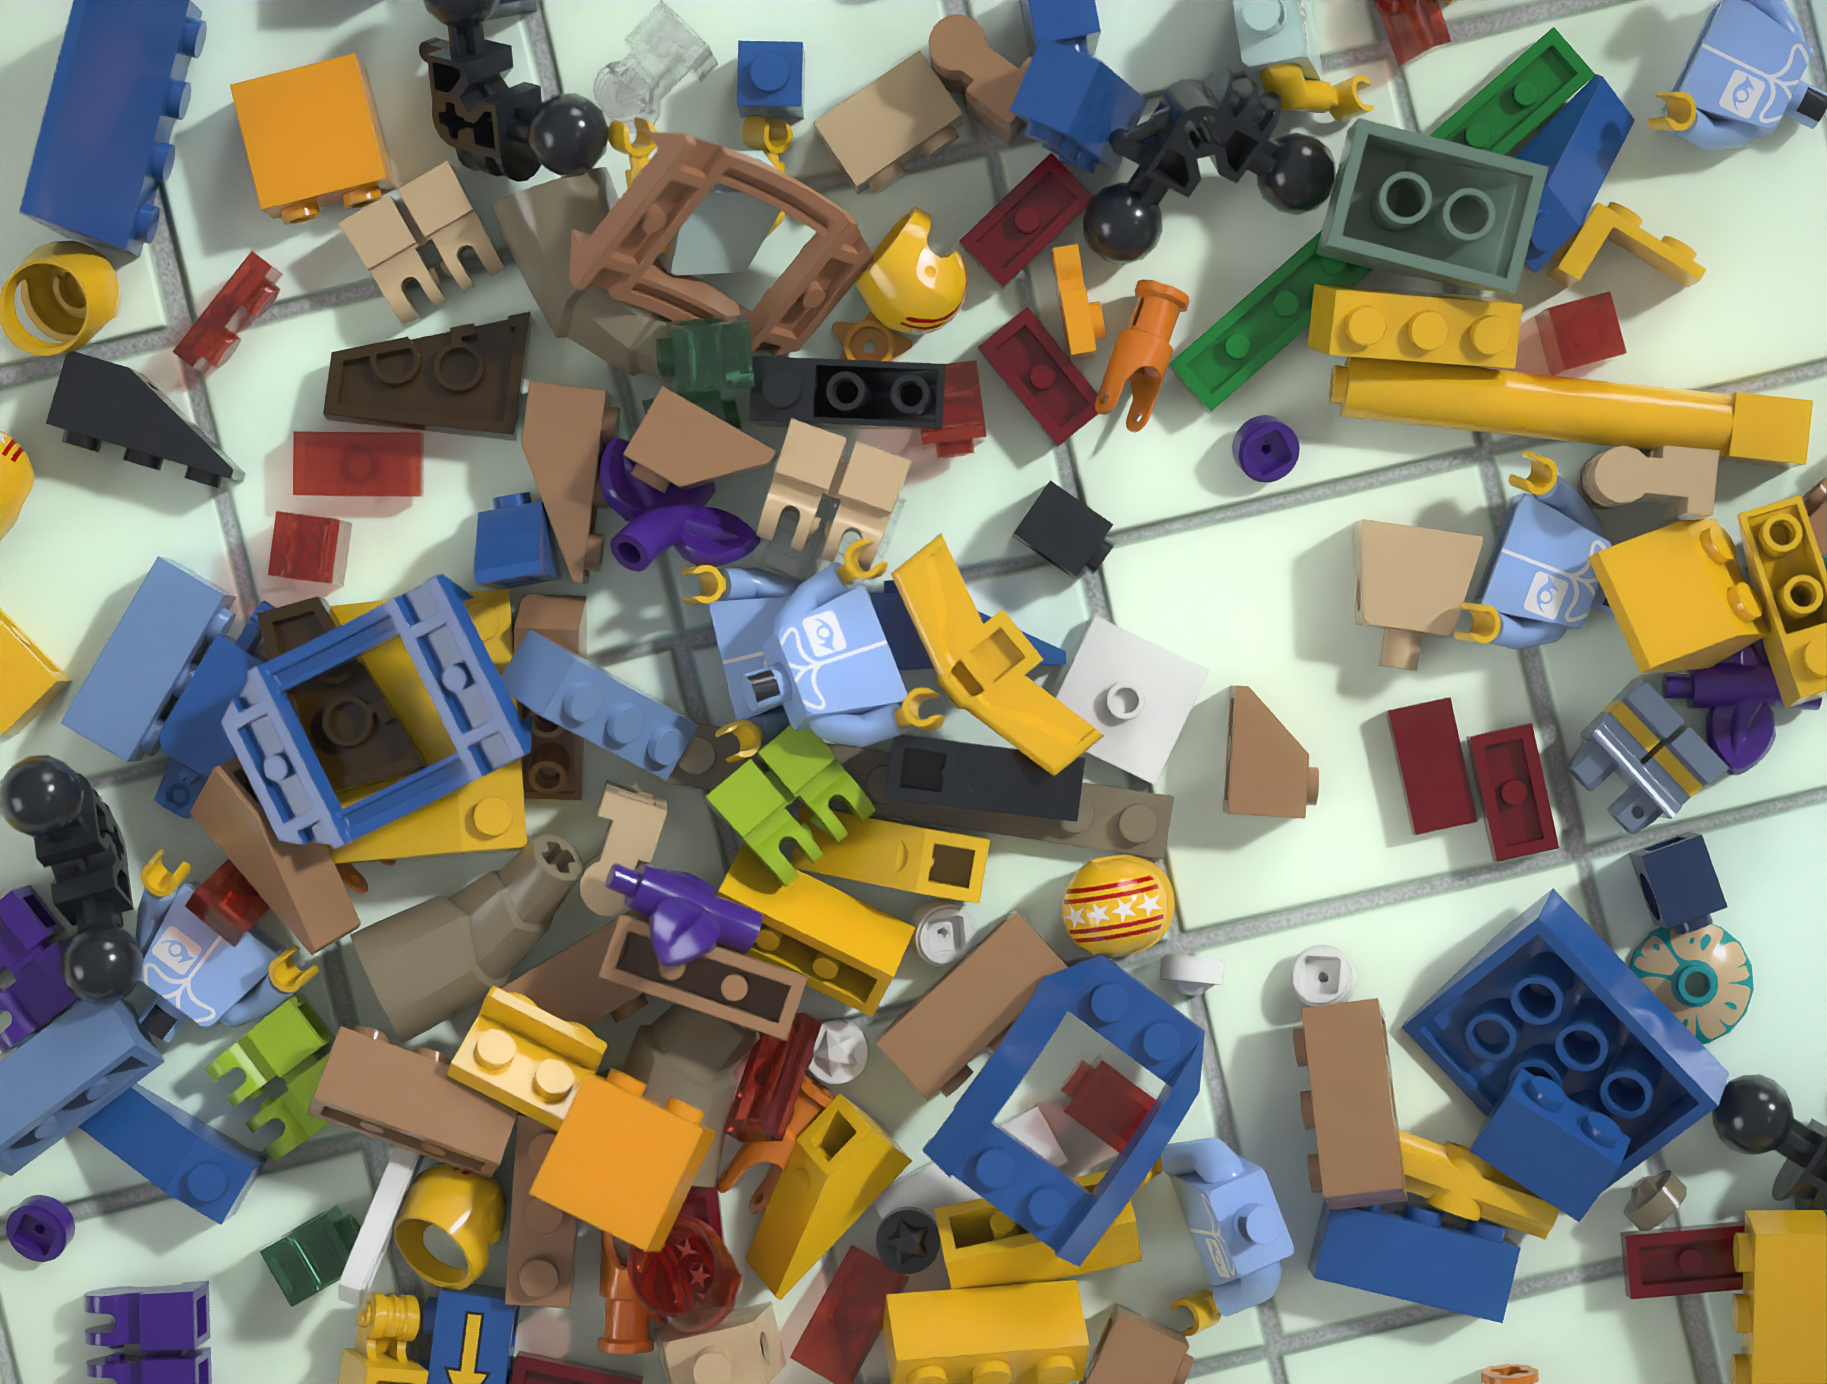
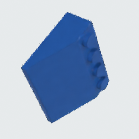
M73 0L19 213L65 238L138 257L141 255L143 243L150 244L153 241L160 216L159 207L153 205L159 181L166 182L169 179L175 160V146L169 144L175 119L182 120L185 117L190 102L191 84L185 82L191 57L199 58L207 33V23L201 20L203 11L191 0Z
M1554 888L1503 928L1402 1025L1403 1030L1486 1117L1520 1068H1523L1534 1076H1542L1552 1080L1564 1091L1566 1097L1589 1112H1598L1612 1119L1618 1125L1621 1132L1631 1138L1620 1168L1603 1191L1718 1107L1729 1076V1072Z

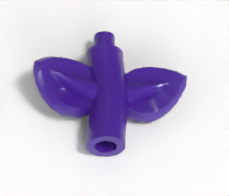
M614 436L606 445L600 465L599 480L601 491L608 506L629 522L610 542L613 556L623 567L635 572L643 571L672 546H674L683 559L695 566L710 565L719 567L744 558L760 544L761 539L756 536V531L742 519L716 507H705L715 494V483L688 490H682L670 483L666 492L662 493L631 475L636 463L623 455L630 441Z
M1763 638L1710 668L1687 670L1686 674L1664 673L1662 694L1664 699H1686L1689 709L1710 708L1706 716L1705 727L1707 744L1729 767L1726 771L1729 775L1737 776L1747 772L1757 765L1770 751L1776 738L1775 714L1770 706L1785 707L1765 651ZM1822 698L1789 708L1817 711L1820 709Z
M614 863L606 877L605 887L625 895L624 905L650 917L652 945L662 967H676L696 960L713 951L717 945L744 955L751 949L758 936L762 923L761 912L715 896L716 889L714 885L696 875L682 871L653 868L646 864L639 865L636 871Z

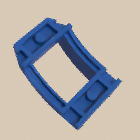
M444 574L436 575L426 580L420 586L383 603L334 630L246 671L249 678L240 697L231 701L221 724L279 841L302 845L314 842L332 845L335 850L530 753L533 716L521 720L464 605L465 602L475 597ZM401 637L457 752L342 809L285 693Z
M1103 954L1091 956L1076 962L1074 966L1048 976L1044 975L1003 1040L955 1104L954 1110L933 1138L929 1139L924 1145L922 1151L949 1178L951 1176L957 1178L1052 1248L1057 1257L1080 1266L1150 1172L1200 1092L1205 1030ZM1068 1011L1166 1083L1131 1139L1092 1193L993 1121L1026 1076Z

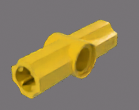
M1399 1129L1406 1189L1408 1192L1423 1196L1426 1203L1454 1215L1473 1221H1479V1218L1482 1217L1546 1240L1548 1233L1555 1225L1560 1211L1558 1208L1470 1152V1147L1451 1141H1446L1445 1145Z

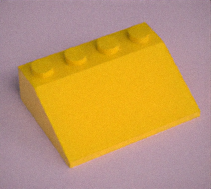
M509 589L469 591L468 593L475 598L465 602L464 605L501 678L514 656ZM391 599L330 607L343 625ZM399 637L361 656L428 765L431 766L456 753L457 750L402 638ZM509 695L518 712L517 699ZM521 758L335 850L332 845H327L334 863L347 864L522 851L527 846ZM413 774L336 795L342 809Z

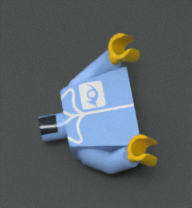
M1717 0L1672 91L1657 92L1656 98L1665 101L1662 111L1666 112L1667 116L1650 117L1648 121L1649 127L1656 131H1672L1676 136L1703 151L1749 146L1756 139L1762 140L1774 132L1783 115L1814 129L1827 109V93L1800 80L1813 50L1803 41V30L1784 0Z
M1526 450L1522 456L1528 458L1531 462L1529 476L1525 479L1510 474L1508 477V482L1511 486L1530 492L1533 496L1521 493L1512 497L1472 603H1461L1459 609L1469 610L1472 614V627L1468 632L1455 631L1454 636L1456 639L1475 643H1489L1519 650L1557 642L1564 636L1567 629H1581L1590 607L1614 616L1588 559L1591 555L1609 548L1613 544L1602 537V522L1578 490L1558 474L1556 464L1552 459Z
M860 539L853 542L845 552L843 565L839 562H834L799 585L773 619L774 633L762 646L763 655L768 666L743 674L740 678L743 696L753 712L782 703L794 730L812 729L821 739L857 748L906 734L910 725L925 731H936L942 727L945 717L941 715L930 716L925 720H920L918 716L919 706L924 701L936 699L940 695L925 687L916 688L907 694L866 587L862 585L854 588L853 581L855 579H875L881 577L886 572L887 561H881L867 572L863 571L859 566L858 556L864 548L875 543L874 540Z
M700 565L684 568L681 575L695 574L702 583L700 595L684 597V603L691 606L708 604L736 718V721L719 728L715 735L716 738L726 733H733L740 741V751L726 758V761L730 764L737 763L753 756L758 752L759 748H764L791 725L782 703L753 712L743 696L740 678L743 674L768 666L763 655L762 646L774 633L773 619L799 585L794 580L756 567L716 569L710 565Z
M159 849L142 869L141 880L145 887L138 907L135 939L138 942L144 959L141 981L157 992L158 995L140 1017L139 1022L157 1038L170 1042L188 1017L206 1029H210L220 1023L236 1028L270 1015L287 1001L295 991L299 990L317 975L319 969L316 965H313L306 972L300 971L295 966L293 953L299 949L297 945L294 944L287 949L200 882L185 883L178 891V886L191 871L189 863L184 861L174 873L169 872L161 861L165 851Z
M1203 1138L1167 1144L1138 1189L1145 1186L1161 1174L1162 1171L1169 1175L1212 1287H1215L1213 1293L1206 1289L1197 1290L1176 1300L1171 1306L1172 1310L1186 1306L1192 1311L1195 1319L1194 1325L1181 1332L1185 1336H1193L1217 1324L1221 1314L1228 1317L1273 1297L1278 1289L1282 1272L1279 1261L1295 1253L1292 1240L1268 1177L1261 1166L1235 1154L1224 1141L1217 1138Z

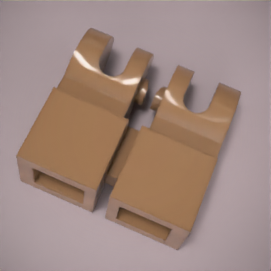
M959 14L941 19L933 27L929 36L932 69L948 92L964 94L966 96L967 113L1010 146L1027 124L1009 110L1032 58L1029 56L1018 69L986 44L983 30L974 19Z

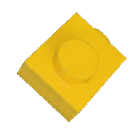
M1597 202L1590 207L1581 227L1552 256L1556 260L1546 275L1566 288L1576 284L1581 280L1606 238L1685 287H1690L1700 282L1706 269L1694 262L1697 253L1685 243L1666 235L1659 240L1641 229L1640 225L1643 220L1630 209L1615 202H1609L1607 207Z

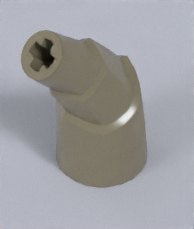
M607 167L593 168L584 174L560 177L506 196L491 204L503 238L532 296L556 338L568 337L631 376L644 373L684 390L693 391L715 349L716 344L662 315L612 299L608 290L588 285L584 291L578 290L572 286L569 280L572 229L592 235L619 200Z
M542 834L520 851L500 871L486 873L451 897H434L350 935L373 990L402 1044L484 999L492 986L501 989L506 985L512 969L549 930L554 914L583 873L584 868L581 856L568 841L553 834Z
M675 1003L652 1024L639 1025L622 1072L647 1084L642 1096L664 1107L671 1096L705 1112L700 1124L717 1133L692 1186L715 1187L737 1085L733 1072L759 1040V1031Z

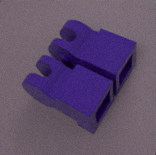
M31 885L13 889L0 900V974L5 969H9L16 979V982L5 990L0 988V1014L8 1011L12 1016L10 1026L0 1033V1050L3 1054L13 1050L28 1035L41 1030L56 1017L66 1012L69 1006L78 999L66 988L59 969L62 949L71 937L55 942L49 947L46 946L47 943L63 932L65 928Z
M209 1281L183 1282L180 1285L109 1287L84 1293L85 1312L110 1314L116 1321L113 1324L97 1325L85 1329L86 1344L106 1346L111 1349L123 1348L124 1344H140V1350L144 1351V1356L125 1355L124 1352H115L108 1356L87 1360V1376L111 1378L117 1384H212L211 1347H199L211 1338Z

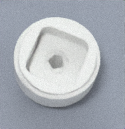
M935 899L926 902L916 910L909 924L915 927L909 941L912 949L920 957L933 965H953L962 960L973 946L975 939L973 919L966 910L950 900Z
M1318 944L1306 948L1295 958L1290 970V983L1295 995L1309 1007L1348 1002L1354 994L1357 985V973L1352 961L1341 950L1331 945Z
M1165 954V957H1161L1160 980H1167L1181 994L1200 996L1214 985H1223L1225 963L1222 962V959Z
M839 1018L829 1019L818 1024L809 1034L805 1045V1060L810 1071L818 1079L830 1084H843L855 1079L863 1071L868 1059V1042L863 1031L851 1021Z

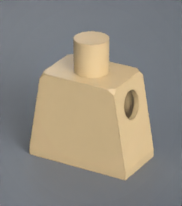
M1367 519L1354 522L1355 619L1357 625L1384 629L1379 666L1417 671L1422 635L1450 637L1453 635L1461 612L1459 607L1461 603H1464L1482 548L1483 536Z
M772 1301L732 1310L730 1314L727 1311L726 1318L723 1321V1313H718L716 1318L721 1319L714 1322L711 1329L709 1325L701 1327L707 1322L705 1317L699 1318L697 1333H693L694 1319L688 1320L687 1333L682 1332L683 1322L654 1328L666 1384H769L786 1365ZM760 1340L762 1343L764 1355L762 1354Z

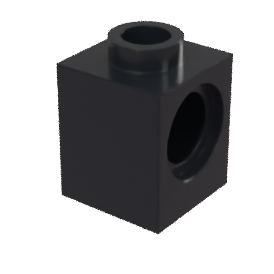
M1051 480L1012 534L1015 539L1073 579L1079 575L1083 568L1094 575L1115 545V543L1105 537L1114 524Z

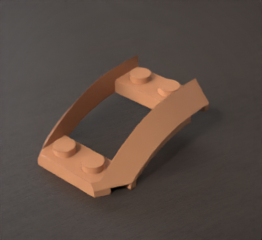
M648 132L658 150L591 235L572 229L569 280L572 286L582 291L588 285L608 290L612 299L644 308L671 319L722 347L738 363L745 364L755 351L769 348L774 357L799 351L874 260L854 217L798 180L753 157L683 133ZM716 182L754 196L791 215L816 231L773 286L765 292L752 311H749L699 278L691 275L675 276L667 272L657 258Z

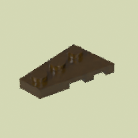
M531 312L510 315L508 320L474 326V323L451 327L450 332L409 339L408 337L331 352L323 410L326 420L517 441L532 325Z
M319 596L257 613L268 661L342 625L327 600ZM362 657L285 693L335 795L417 773L429 767Z

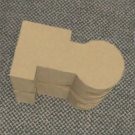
M448 161L397 189L408 208L407 210L402 211L396 199L388 194L338 222L363 264L373 276L390 307L404 326L420 318L407 293L408 285L411 282L419 281L435 308L447 302L439 286L441 284L439 273L434 266L428 267L419 252L429 244L434 243L443 258V261L439 263L441 268L451 278L454 277L463 292L475 286L462 261V256L467 250H475L491 277L506 269L455 168Z
M791 418L771 487L760 517L756 536L773 541L782 515L787 511H795L800 516L790 548L803 552L809 535L812 536L819 527L821 518L816 517L822 497L840 502L834 521H827L825 525L824 540H826L821 559L833 563L843 536L849 532H854L860 536L861 540L875 541L870 547L864 548L858 556V563L861 569L866 572L870 571L912 461L856 441L851 458L847 462L842 460L847 445V438Z
M1663 445L1642 454L1638 449L1618 446L1590 458L1582 465L1577 476V489L1588 505L1600 510L1613 509L1633 501L1666 504L1664 520L1681 521L1711 517L1714 511L1719 450Z
M606 779L598 805L597 816L609 819L610 822L602 847L588 855L584 862V869L580 880L582 900L593 912L604 916H613L628 909L624 905L625 895L605 887L606 877L614 863L636 871L638 860L651 863L668 812L666 798Z

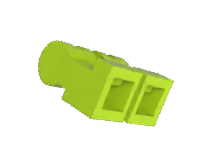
M791 725L758 752L757 760L767 771L765 775L749 759L706 796V804L722 822L729 826L762 865L785 888L795 881L799 875L780 852L779 846L782 843H793L813 864L824 856L814 842L811 829L805 823L800 825L786 810L790 805L799 799L812 815L809 818L811 823L816 828L822 831L825 830L837 843L843 840L848 835V832L830 810L828 804L831 801L839 800L843 802L861 822H864L876 811L867 795L838 762L837 757L826 743L812 729L799 731L794 730Z
M302 992L285 1001L204 1069L214 1083L236 1067L245 1071L246 1081L244 1084L226 1097L233 1108L247 1098L252 1100L268 1091L265 1085L277 1075L285 1080L288 1084L286 1085L288 1091L276 1100L273 1096L267 1098L259 1106V1113L245 1123L252 1134L272 1119H279L284 1123L285 1131L283 1135L265 1148V1151L274 1162L331 1123L307 1114V1111L329 1056L327 1054L322 1058L318 1051L336 1037Z

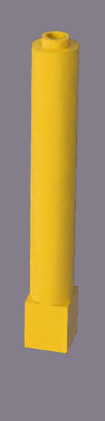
M1349 356L1346 357L1344 366H1333L1329 388V403L1340 404V417L1614 447L1628 446L1641 450H1653L1663 445L1719 450V461L1782 468L1806 465L1813 400L1741 392L1720 394L1443 363Z

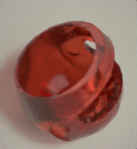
M678 1214L671 1230L675 1231L669 1233L661 1252L650 1251L648 1253L642 1274L640 1265L645 1250L633 1244L630 1245L627 1256L628 1277L643 1311L655 1323L676 1333L697 1334L709 1331L722 1323L733 1311L741 1292L742 1273L740 1274L726 1244L708 1224L695 1217Z

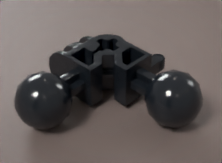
M423 0L426 10L438 21L447 25L449 41L434 37L423 41L419 45V54L428 63L432 96V119L439 136L448 145L456 149L458 159L464 167L474 171L482 170L496 177L505 176L513 181L522 182L533 177L541 165L550 172L565 176L584 174L598 163L607 151L609 127L603 111L577 93L555 94L542 102L540 85L522 82L509 88L504 81L505 77L514 67L511 45L484 39L483 22L493 14L499 6L500 0Z
M1224 65L1219 66L1211 71L1203 82L1195 79H1185L1170 85L1163 92L1159 105L1148 121L1129 130L1117 128L1111 132L1109 143L1114 153L1135 162L1139 166L1128 183L1121 182L1104 187L1088 201L1083 216V235L1089 248L1107 262L1125 265L1143 260L1157 247L1163 231L1162 211L1159 203L1170 188L1189 198L1201 181L1197 159L1207 156L1210 157L1219 175L1236 184L1240 181L1246 170L1257 174V186L1263 199L1278 211L1294 215L1314 211L1331 197L1336 177L1335 159L1331 150L1314 136L1292 133L1278 137L1275 140L1269 138L1277 125L1281 113L1282 102L1280 96L1274 92H1266L1259 95L1258 86L1254 81L1248 78H1240L1233 82L1231 69Z
M50 755L29 756L13 764L1 779L0 808L5 821L12 828L34 838L36 859L44 868L51 866L54 874V879L51 883L53 905L72 926L77 925L78 932L73 934L62 949L59 969L66 988L76 998L90 1004L112 1005L132 993L142 979L144 964L137 940L128 931L121 929L123 926L121 913L134 909L125 842L110 807L103 802L102 797L92 788L90 782L85 777L73 770L66 762Z
M1758 1074L1743 1075L1730 1080L1725 1085L1718 1107L1712 1110L1713 1125L1719 1139L1731 1150L1745 1155L1764 1154L1774 1150L1787 1158L1773 1184V1199L1784 1201L1796 1194L1795 1210H1824L1827 1216V1164L1825 1163L1827 1159V1126L1813 1118L1808 1126L1795 1119L1793 1106L1786 1090L1771 1078Z

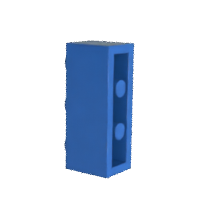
M1041 36L1009 111L1028 124L1024 132L1025 135L1041 142L1042 147L1059 155V160L1093 174L1097 164L1116 172L1118 171L1123 156L1114 153L1109 143V136L1117 128L1129 130L1137 126L1148 101L1101 60Z
M1324 1200L1308 1269L1315 1279L1503 1323L1521 1248L1510 1238L1504 1237L1505 1227L1484 1220L1473 1221L1468 1219L1467 1226L1464 1228L1442 1222L1443 1212L1421 1205L1406 1203L1404 1213L1381 1208L1380 1205L1330 1210Z

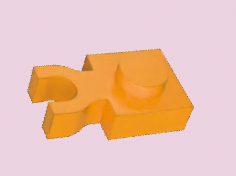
M1078 244L1052 248L1051 259L1059 296L1058 302L1067 355L1070 360L1094 357L1097 351L1095 341L1106 339L1100 301L1088 302Z

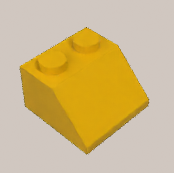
M1717 519L1681 520L1603 549L1588 557L1641 674L1710 668L1770 634L1762 617V602L1756 591L1746 583L1734 558L1736 549L1733 540L1719 526Z

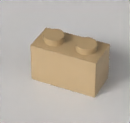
M919 50L814 121L813 124L816 135L857 195L869 187L874 194H878L892 186L907 173L902 165L923 151L927 158H931L953 144L959 138L955 129L962 125L963 113Z

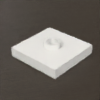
M1093 616L1055 698L1105 735L1085 751L1086 753L1156 785L1210 670L1100 617Z

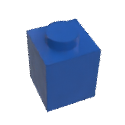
M738 41L737 107L740 117L747 118L750 115H757L766 118L804 119L805 51L803 42Z

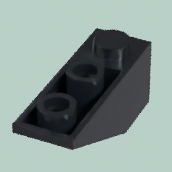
M75 351L66 354L46 420V424L65 429L61 442L99 453L102 442L106 441L126 447L123 460L159 471L161 470L163 460H170L187 466L184 478L222 489L225 477L240 482L244 481L246 473L143 373Z
M752 356L749 420L762 427L789 428L792 418L820 429H943L946 364Z
M903 734L893 737L885 798L1077 822L1086 758L1078 757L1056 776H1053L1018 749Z

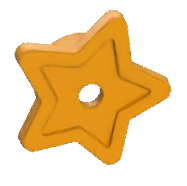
M871 311L858 323L834 322L832 324V330L843 347L840 359L892 361L911 349L913 345L910 339L886 328ZM868 341L873 342L876 346L875 351L872 353H867L863 349L864 344Z

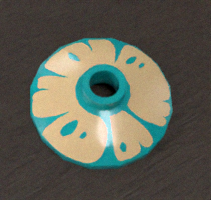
M1714 924L1680 935L1676 934L1674 927L1669 929L1659 927L1651 931L1634 950L1629 968L1701 1044L1710 1043L1731 1032L1747 1013L1754 991L1752 964L1741 943L1725 929ZM1700 972L1705 978V988L1700 994L1691 996L1685 989V981L1690 974Z

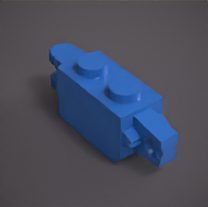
M265 600L258 605L237 640L230 636L216 635L158 734L162 752L171 758L154 801L182 818L191 819L193 817L190 814V810L213 769L237 757L221 721L231 701L240 697L249 678L246 671L268 662V658L255 651L262 639L257 613L276 608Z

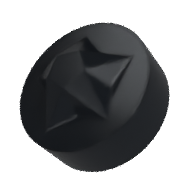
M900 1207L889 1212L880 1222L876 1234V1248L881 1260L890 1269L903 1274L917 1273L929 1267L937 1257L940 1248L939 1230L934 1219L927 1212L916 1207Z

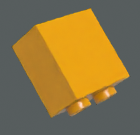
M355 53L230 84L260 208L271 218L277 219L282 217L284 225L304 223L319 218L321 216L320 207L344 202L345 209L363 208L381 199V192L396 188L366 66Z
M611 1068L607 1079L586 1072L529 1194L645 1251L661 1252L717 1132L700 1124L705 1112L671 1096L664 1107L642 1096L647 1084L623 1072Z

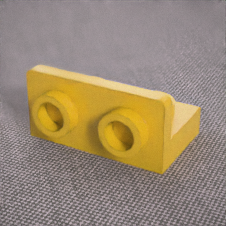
M492 986L484 999L478 1017L452 1060L447 1076L559 1131L586 1072L596 1074L607 1044L595 1037L593 1032L584 1025L572 1021L565 1022L537 1008L531 999L522 994L506 992Z

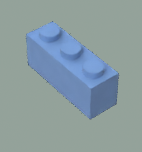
M158 556L63 717L61 724L126 762L141 761L145 753L151 757L154 756L161 747L158 734L166 722L165 719L198 668L197 664L208 645L212 644L216 635L226 636L233 625L236 614L229 609L234 603L236 596L175 560Z
M531 629L528 630L501 676L508 694L540 716L666 781L699 725L654 696Z
M77 999L69 1006L65 1014L45 1029L28 1035L20 1041L14 1052L0 1061L1 1172L13 1176L165 1062L148 1031L140 1024V1018L130 1002L122 999L112 1005H93Z

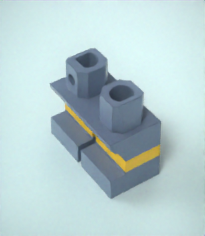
M1645 679L1631 680L1579 734L1585 742L1576 750L1565 766L1571 775L1588 791L1593 792L1614 771L1629 786L1606 809L1610 816L1628 834H1636L1652 824L1658 817L1672 819L1681 810L1682 805L1705 785H1711L1729 769L1690 726H1681L1685 721Z

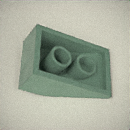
M1358 118L1347 130L1316 254L1379 271L1516 295L1549 167Z

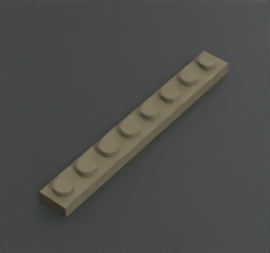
M694 722L699 725L698 729L667 781L661 778L660 782L714 790L749 759L755 763L764 775L767 771L757 760L758 752L737 763H728L726 758L740 751V741L733 733H726L716 738V731L723 726ZM825 742L837 757L838 762L860 786L875 807L876 811L872 815L1165 859L1174 796L1082 782L1077 822L886 799L891 752ZM799 799L794 802L803 804ZM833 800L828 804L829 808L850 811L839 800Z

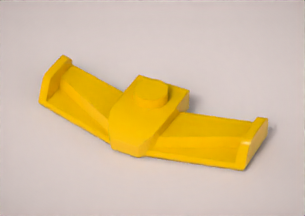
M942 533L891 573L937 673L936 682L958 709L967 710L1053 776H1056L1105 736L1025 676L1026 673L1044 659L1003 609L983 624Z

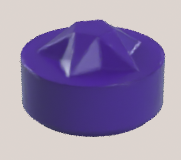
M1270 415L1256 416L1246 421L1236 432L1232 443V454L1238 467L1251 479L1263 483L1280 480L1289 474L1296 465L1300 452L1299 441L1294 431L1281 419Z
M33 1195L24 1199L11 1213L7 1220L6 1233L9 1242L19 1254L33 1261L47 1262L59 1257L70 1244L75 1235V1222L68 1208L57 1199L46 1195Z

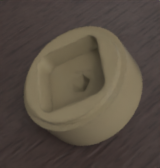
M1671 1170L1663 1171L1656 1176L1642 1177L1632 1188L1631 1198L1624 1208V1214L1640 1231H1649L1660 1225L1677 1210L1687 1195V1187Z

